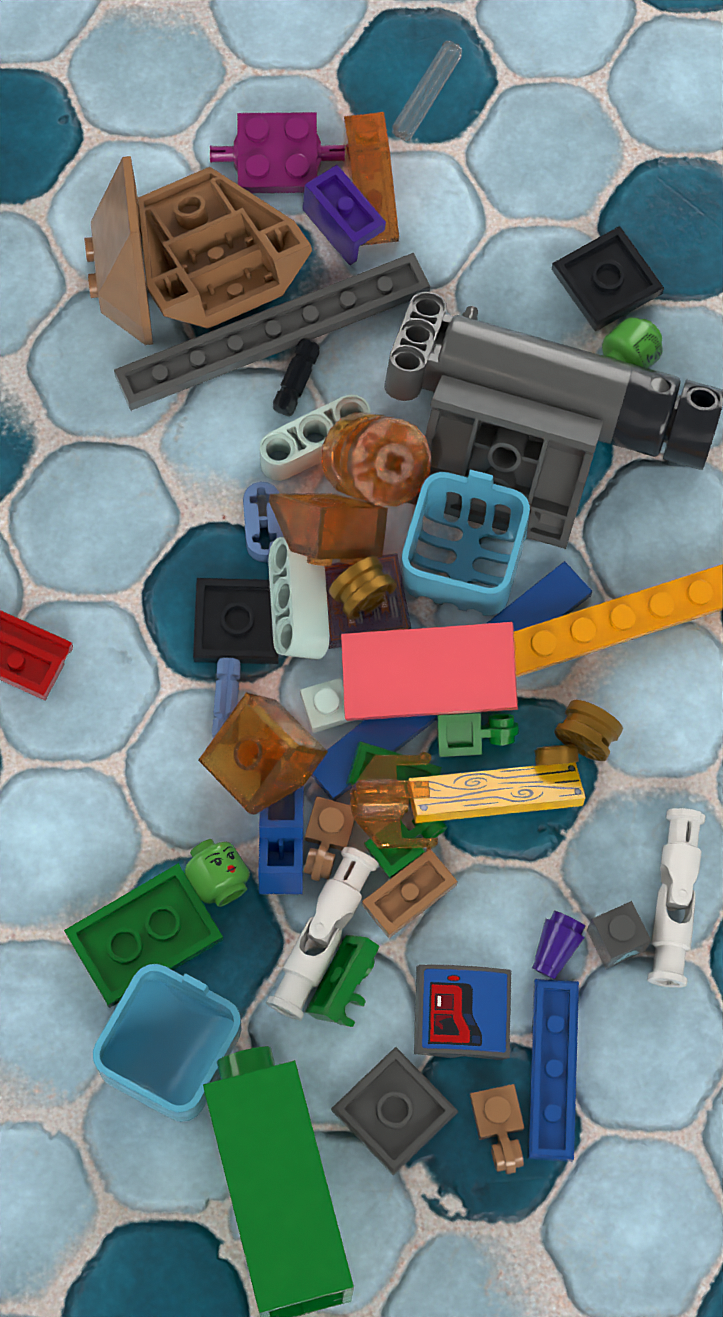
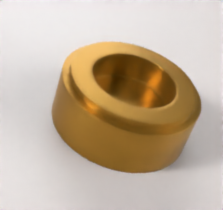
M571 744L538 747L535 750L536 765L579 762L578 746Z

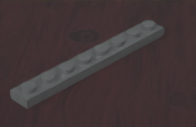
M411 253L114 369L115 378L130 411L297 346L302 339H315L409 302L418 293L430 292V285L415 254Z

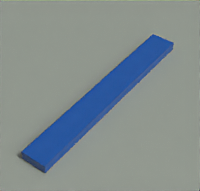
M564 561L486 624L513 622L514 631L571 613L591 597L592 590ZM437 715L364 720L308 764L306 771L330 799L336 801L353 787L346 784L358 742L361 741L397 752L435 722Z

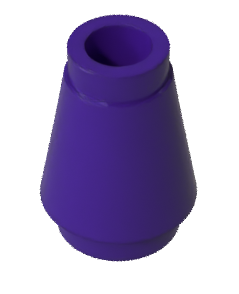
M554 910L550 920L545 918L532 969L552 979H556L558 973L561 972L585 939L582 933L586 925Z

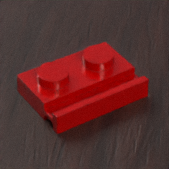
M0 610V680L46 701L65 665L64 662L68 654L73 650L72 642Z

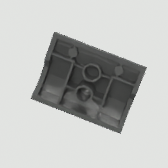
M442 375L431 400L430 418L416 463L407 503L417 504L424 481L434 473L449 472L468 477L470 470L490 474L493 475V484L515 489L527 498L530 511L526 538L566 549L604 421ZM447 492L444 514L459 518L462 508V496L454 492ZM472 498L468 521L483 525L486 515V502L478 498ZM501 504L496 505L492 528L507 532L511 515L509 507Z

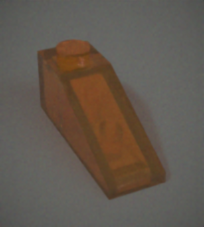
M384 112L344 116V144L349 179L386 221L385 231L363 245L398 242L399 230Z

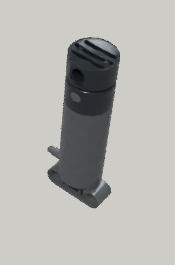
M421 292L414 295L411 299L389 356L384 388L386 393L392 398L401 401L413 400L418 397L422 389L435 393L441 376L445 375L604 421L598 439L600 442L653 457L660 454L663 442H665L666 447L663 460L703 470L723 407V389L686 379L682 393L679 395L678 391L681 380L677 376L478 321V309L474 306H468L462 316L447 315L445 300L435 293Z

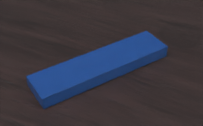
M534 980L528 1159L569 1162L574 1160L578 981Z

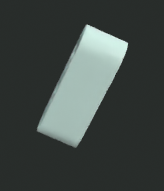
M346 395L269 432L260 442V466L262 472L272 480L282 481L361 443L369 434V404L358 395ZM353 415L359 417L361 421L352 425L343 422L342 419L345 416ZM312 433H319L325 439L315 443L308 441L305 437ZM275 451H283L289 455L281 461H276L269 457Z
M279 537L270 547L268 557L274 648L280 655L318 660L325 655L330 637L323 549L318 543Z

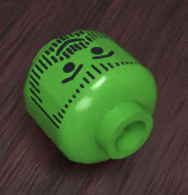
M628 318L605 336L602 343V352L606 357L650 368L662 355V335L651 321Z

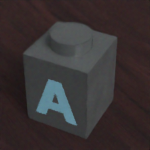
M632 901L592 918L587 928V932L605 969L645 952L651 942Z

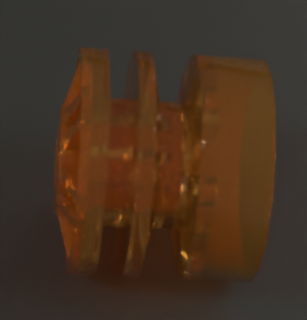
M354 412L342 417L329 430L322 445L321 463L326 479L336 491L351 498L378 506H399L412 500L421 491L424 481L430 474L431 452L427 439L417 426L403 419L377 413Z

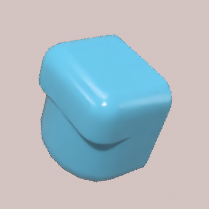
M150 964L141 968L134 975L95 1043L93 1061L102 1079L110 1086L170 1119L179 1122L190 1121L199 1115L207 1103L203 1084L214 1082L219 1076L217 1060L231 1054L240 1038L242 1031L240 1014L234 1004L210 991L208 986L186 973L182 976L166 966Z

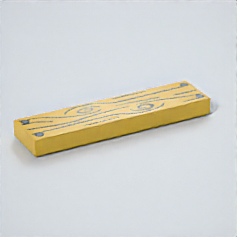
M576 762L409 778L407 783L415 823L583 806L585 801V794Z

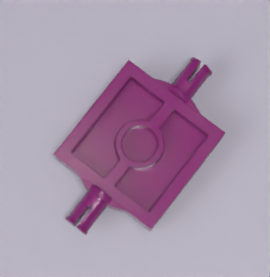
M317 112L237 113V135L234 140V146H210V163L234 162V167L238 174V185L250 193H304L305 184L318 177L317 174L321 167V161L345 162V144L321 145L317 134Z

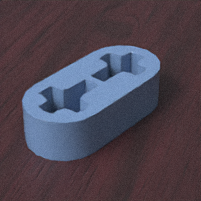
M260 481L250 485L243 497L246 547L253 559L258 562L267 563L270 547L277 538L283 537L281 498L279 491L274 485ZM259 495H266V500L269 502L267 503V516L259 517L258 505L255 504ZM268 527V536L272 542H270L269 549H261L260 543L257 542L260 540V528Z

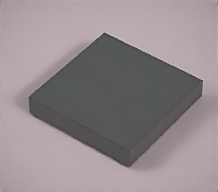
M397 1047L390 1051L331 1108V1111L393 1176L458 1113V1110Z

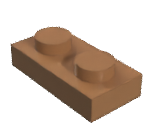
M430 848L362 901V906L386 936L391 938L456 887L458 881Z

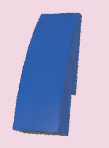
M261 759L259 894H303L304 760Z

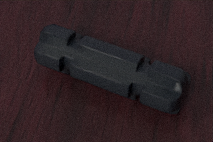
M307 339L299 341L294 352L296 355L291 359L280 384L281 389L277 391L273 400V409L277 413L285 416L294 414L298 404L297 400L303 393L313 370L311 369L312 365L316 363L320 353V347L317 343Z

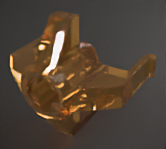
M422 751L419 755H375L353 785L350 797L352 816L378 848H426V851L438 845V838H402L400 819L409 810V799H429L430 790L429 781H398L396 765H427L431 761V754Z

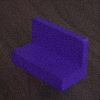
M338 165L305 184L303 211L349 265L357 262L359 246L385 231L386 221Z

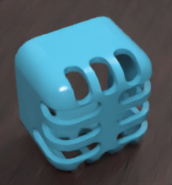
M470 470L468 477L449 472H438L430 475L422 485L402 551V582L406 591L417 599L419 596L432 599L435 604L451 603L456 605L458 610L467 612L468 609H474L481 612L483 616H493L501 612L509 601L511 588L522 555L523 542L527 537L530 511L527 498L515 489L493 484V475ZM447 492H454L462 496L461 513L456 522H448L444 518ZM472 498H478L486 502L485 520L483 525L477 529L470 527L468 524ZM497 504L505 505L511 509L508 530L502 535H498L492 530ZM423 516L433 522L461 530L463 537L458 541H451L428 534L423 530ZM487 536L514 542L511 554H501L483 549L479 541ZM418 539L428 545L454 552L457 557L453 563L446 564L419 555L416 551ZM477 559H484L506 564L508 567L505 577H497L476 571L472 564ZM413 562L420 567L447 574L449 578L415 569L411 563ZM475 581L496 587L486 588L470 584V582Z

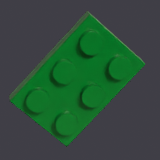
M179 863L64 930L109 1008L119 1003L134 975L141 968L150 964H159L174 970L223 941L221 932Z

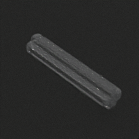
M447 40L442 44L392 127L394 136L403 141L411 140L461 59L462 47L459 44H455L451 40Z

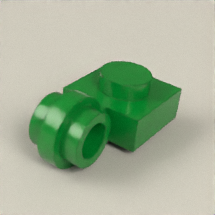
M480 712L437 715L439 757L482 755V738H489L490 744L508 745L514 743L515 736L519 734V725L514 722V716L511 714L490 715L488 723L485 725H481Z
M397 818L364 842V846L379 863L378 865L390 880L425 853L416 841L417 839L423 837L429 843L439 837L448 827L444 823L445 820L415 823L413 818L411 822L415 827L409 831L400 818Z

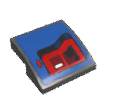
M461 965L416 966L414 1054L457 1058L460 1056L495 1060L510 1058L511 970Z

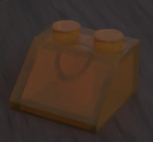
M336 493L270 494L269 503L290 551L307 556V563L331 566L333 559H340L342 563L354 565L358 561L371 556L383 558L387 507Z
M246 692L198 761L249 814L255 815L304 786L328 751L276 699Z

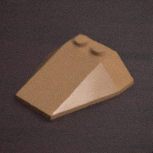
M131 156L122 157L91 220L92 237L84 238L87 262L95 261L96 273L88 274L91 298L99 299L100 310L103 315L144 345H152L153 338L142 255L138 196Z
M211 167L138 197L146 285L148 292L161 313L168 318L211 328L283 296L312 252L311 244L294 220Z

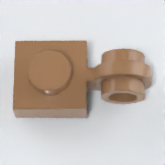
M316 796L305 833V841L320 845L319 849L310 848L306 859L304 873L310 874L311 880L320 881L321 878H330L336 854L329 853V848L342 851L344 847H348L358 807Z
M514 1084L470 1093L479 1140L497 1136L498 1144L491 1145L496 1171L505 1170L506 1174L516 1173L517 1167L524 1166L522 1151L518 1139L510 1141L507 1134L523 1131L524 1124Z

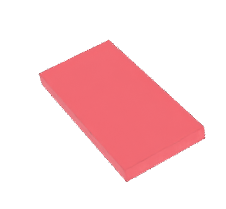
M513 622L341 634L344 711L347 721L518 710Z

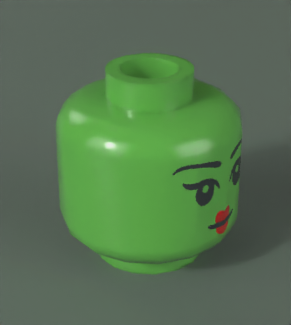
M208 839L190 851L193 858L187 863L184 872L197 895L204 903H216L218 907H222L246 892L248 888L245 884L250 877V872L238 851L230 842L226 841L215 844L212 839Z

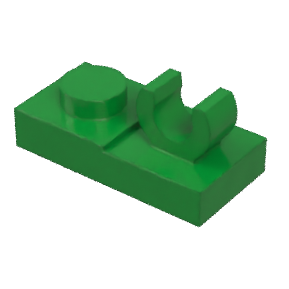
M346 935L305 1012L318 1020L353 1027L355 1021L347 1017L345 1007L349 1002L364 1007L365 999L360 994L353 992L356 986L360 985L362 979L366 978L372 971L375 963L374 957L380 946L367 937Z

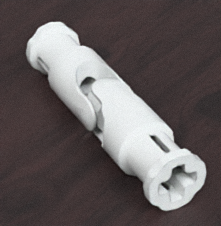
M673 808L667 810L666 819L670 821L668 842L662 848L660 865L662 885L658 891L651 942L655 947L653 972L648 973L647 981L658 986L682 988L687 986V978L683 974L686 951L691 949L696 901L693 885L700 871L702 851L698 848L700 825L705 823V815L693 809ZM666 909L669 911L685 909L684 919L681 924L673 921L668 916Z
M343 848L341 852L343 859L333 879L327 880L318 897L315 916L311 917L305 924L302 933L294 945L283 967L285 975L275 995L269 996L266 1001L269 1007L294 1020H302L304 1016L302 1008L312 988L318 987L341 940L342 929L353 917L362 899L360 891L370 871H376L379 863L375 859L355 848ZM308 938L315 941L319 947L326 948L319 955H305V945Z

